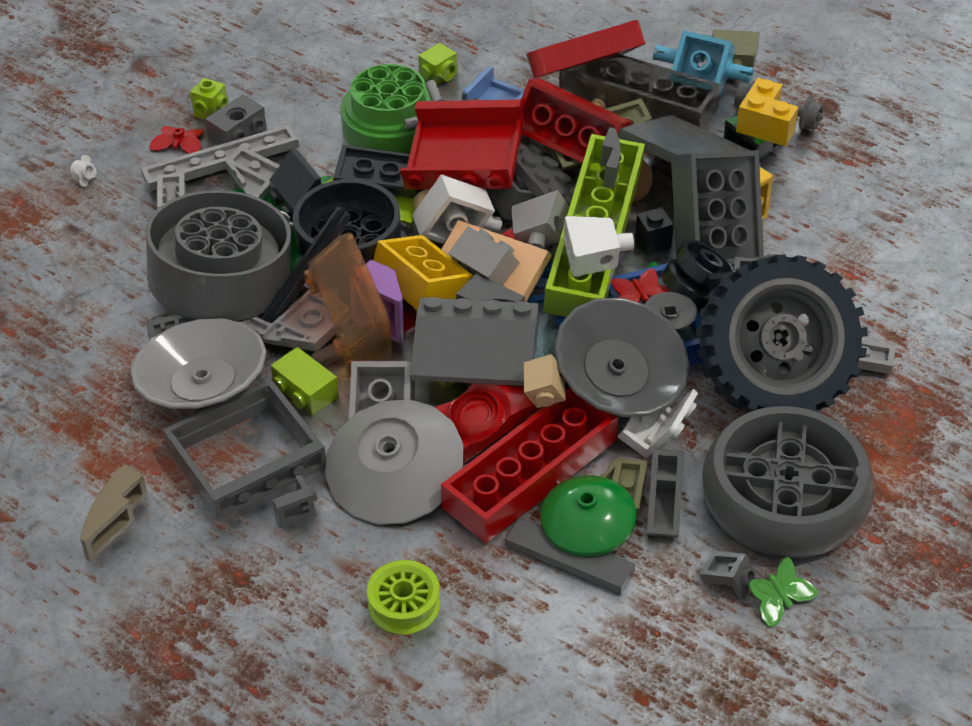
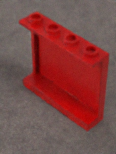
M521 99L416 101L415 112L418 122L407 168H400L405 190L431 189L440 175L482 189L512 188L524 124Z

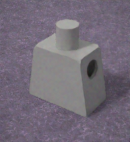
M556 190L512 206L513 233L518 241L541 249L560 241L565 217L570 207L561 193Z

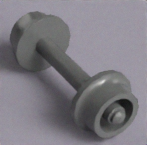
M742 81L737 91L734 92L735 107L739 108L755 81L752 83ZM811 96L807 98L803 107L798 106L797 116L800 117V130L805 128L815 130L819 122L824 119L822 115L823 104L814 101V98Z

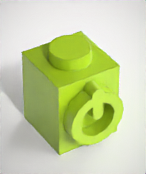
M439 42L418 55L419 74L427 81L434 80L436 85L444 81H451L458 71L457 53Z

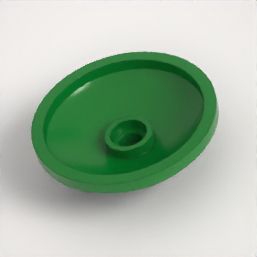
M578 476L561 482L547 494L540 510L541 526L546 538L559 550L581 557L600 556L619 548L631 536L636 524V507L629 492L617 482L600 476Z

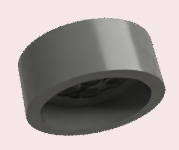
M225 190L189 193L172 199L159 207L147 223L146 256L149 289L157 301L164 307L184 317L195 320L225 318L238 321L257 316L266 311L290 276V225L285 216L276 207L258 197Z

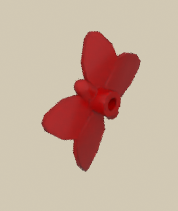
M163 126L161 129L162 134L157 135L149 146L151 151H161L169 148L171 145L174 149H177L180 143L182 150L190 154L201 150L200 140L197 138L204 133V130L191 129L185 131L184 128Z
M654 269L646 270L641 274L639 280L634 278L632 282L621 278L611 280L613 289L620 294L619 298H625L640 303V300L646 303L649 297L656 294L671 292L667 286L658 284V276Z

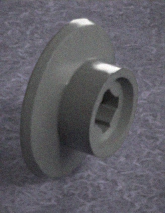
M675 292L656 294L649 298L645 304L669 320L677 332L689 326L697 316V308L694 302L687 296Z

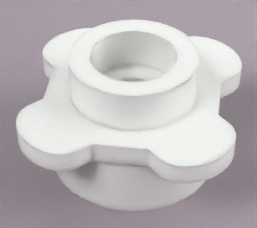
M83 155L81 160L74 161L70 169L72 178L75 181H79V185L82 187H86L88 181L95 178L97 174L96 168L91 164V159L88 155Z

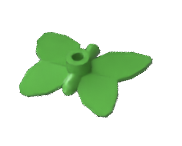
M789 557L782 559L777 567L776 576L770 574L769 580L760 578L749 582V589L753 596L761 601L759 607L761 618L768 627H774L780 622L784 613L783 603L786 608H790L793 605L789 598L797 602L811 601L818 595L817 589L804 578L796 577L795 567Z

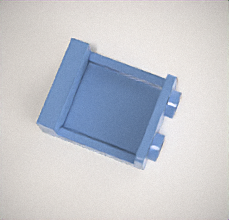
M488 66L482 73L477 75L476 79L469 86L464 88L461 98L462 100L521 99L525 89L496 80L494 78V68Z

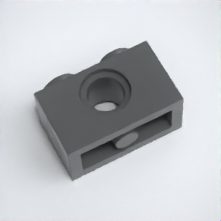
M241 95L205 118L208 139L217 145L257 134L267 127L264 107L245 95Z

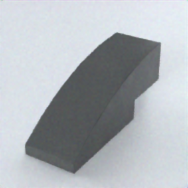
M653 449L646 535L679 537L684 451Z

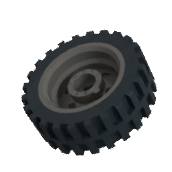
M779 254L768 258L763 257L743 265L719 281L718 287L708 295L707 299L709 301L699 314V318H702L700 328L696 329V338H700V349L697 350L698 359H703L706 369L702 371L705 377L711 378L715 384L713 387L718 395H724L729 400L728 404L734 408H741L746 411V414L758 409L774 406L799 407L817 412L836 403L834 399L839 395L846 394L851 388L848 385L851 378L859 376L861 368L857 367L859 358L866 357L867 348L861 347L862 337L868 336L867 327L861 328L859 316L865 314L862 306L856 308L851 299L856 296L853 289H845L840 283L843 277L837 272L830 274L824 270L825 264L819 261L814 263L806 261L807 257L800 255L786 257V254ZM773 302L781 305L778 314L773 313L771 310ZM801 314H805L808 317L809 322L807 325H803L799 320ZM753 320L758 328L755 332H750L747 329V323ZM780 333L782 335L779 340L780 343L774 344L772 340L775 339V334ZM806 344H810L813 349L809 356L803 352ZM755 350L761 352L759 362L751 360V353ZM782 362L789 367V371L786 374H782L779 371V365Z

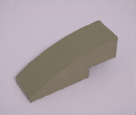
M126 464L110 478L99 492L84 522L80 540L85 558L89 561L95 558L135 521L132 509L148 495L143 475Z

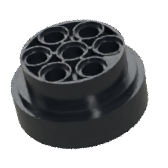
M359 179L330 181L308 191L296 204L293 212V224L296 244L302 255L308 250L337 207L343 208L351 215L344 228L315 268L322 275L335 280H339L344 274L353 278L370 260H373L377 241L401 238L399 204L391 192L376 183Z

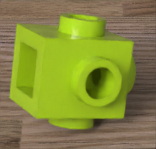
M203 78L190 91V99L195 117L205 119L228 104L226 86L223 83Z

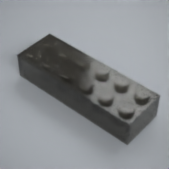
M615 54L559 71L560 88L589 102L596 98L601 99L605 103L606 109L642 98L652 117L651 120L674 115L705 129L719 106L721 84L622 54Z

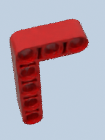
M637 19L527 53L526 56L533 78L536 79L602 58L609 60L622 56L645 45L646 42Z

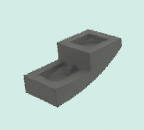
M609 127L602 145L600 166L606 167L603 187L614 189L619 170L620 141L615 128Z

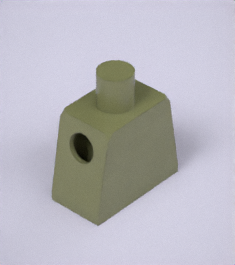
M713 30L712 37L732 41L736 47L732 60L734 64L747 67L755 66L760 32Z

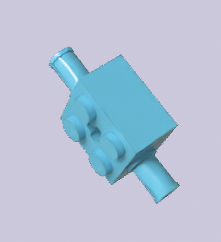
M686 30L682 32L677 50L657 44L654 49L657 50V53L653 52V60L673 64L669 80L674 85L722 96L728 78L750 83L752 80L750 75L753 76L754 67L733 63L732 60L736 47L732 41ZM705 59L707 61V64L703 65L702 68H700L698 63H703Z

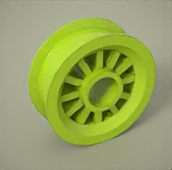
M397 560L381 566L370 577L367 585L368 610L373 622L381 629L398 635L417 633L430 626L440 611V586L437 576L426 565L412 560Z

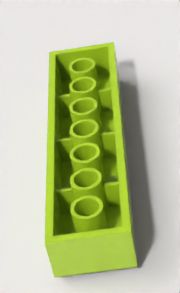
M591 134L567 216L610 218L613 220L616 234L625 233L642 169L645 144L619 139L620 162L615 188L611 189L603 187L606 167L600 166L605 136ZM563 227L545 288L543 313L567 317L574 308L596 298L608 297L615 268L573 277L563 239Z

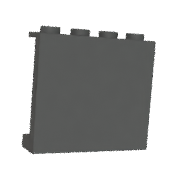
M674 115L620 128L618 134L621 140L645 144L644 151L670 163L671 155L750 151Z

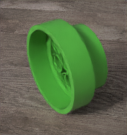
M398 64L376 65L357 74L351 82L350 90L345 94L340 105L342 133L346 141L351 146L410 154L416 127L406 130L404 119L416 116V101H431L423 77L412 68Z

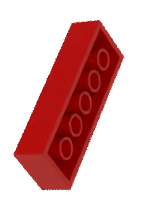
M569 387L565 390V401L541 408L441 484L442 509L484 543H488L544 499L555 486L568 480L617 441L618 416L597 410L577 396Z

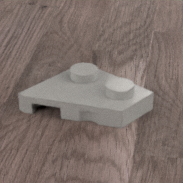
M240 145L225 161L226 170L245 194L263 199L271 190L269 179L277 170L279 164Z

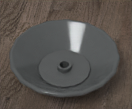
M596 298L574 308L559 326L554 346L559 372L572 391L597 410L620 417L651 416L671 406L686 387L690 363L685 343L670 321L647 305L625 298Z

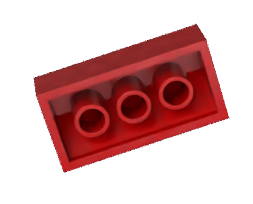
M540 78L529 79L521 97L524 114L522 135L583 163L591 134L606 137L609 127L615 128L617 134H619L620 128L630 126L632 121Z

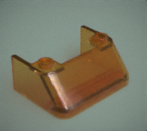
M352 233L340 235L307 263V269L303 270L311 295L320 292L336 329L337 338L332 340L337 356L343 355L346 377L350 381L351 361H392L391 327L386 308Z

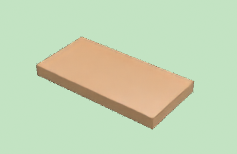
M458 220L441 250L450 256L448 252L468 226L477 232L483 228ZM483 229L494 238L493 241L496 243L504 241L514 249L513 255L519 261V265L503 286L525 296V302H527L552 255L547 250Z

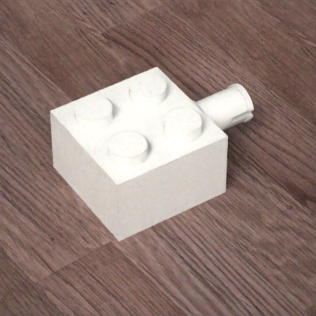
M440 175L412 214L419 235L445 244L458 220L498 233L502 227L501 218L492 216L495 211L486 190L444 175Z

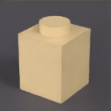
M552 354L524 362V393L537 408L548 407L554 403L566 400L565 379L559 372L557 360Z

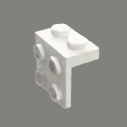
M692 389L672 409L667 407L651 416L629 417L617 437L647 459L652 454L653 449L663 450L670 440L669 437L674 440L685 426L681 421L683 418H688L697 404L693 401L698 392Z

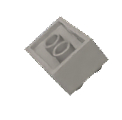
M351 361L349 420L357 412L382 401L415 400V380H410L411 361Z

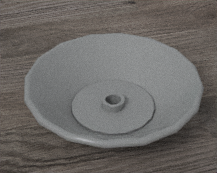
M225 318L197 319L175 325L153 337L137 353L130 373L134 389L148 402L169 409H198L224 402L245 390L262 372L267 352L262 337L246 324Z
M410 399L382 401L357 412L337 431L326 453L325 479L333 499L352 517L376 525L406 524L433 512L442 503L441 484L463 468L464 444L454 423L434 406ZM394 448L392 452L385 453L388 449Z

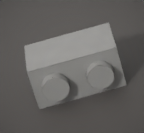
M469 226L448 252L453 260L471 274L475 275L477 273L502 286L519 265V261L513 255L514 249L504 241L496 243L493 241L494 238L485 230L480 229L477 232Z

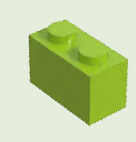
M298 347L271 364V380L282 393L292 400L297 408H303L312 416L339 397L337 377Z

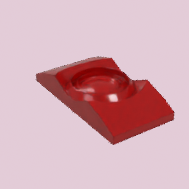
M472 383L455 400L435 407L454 423L464 444L463 464L540 409L524 393V386Z

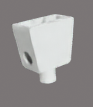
M565 217L563 239L573 277L614 269L618 266L620 251L634 249L633 234H616L613 220L610 218Z

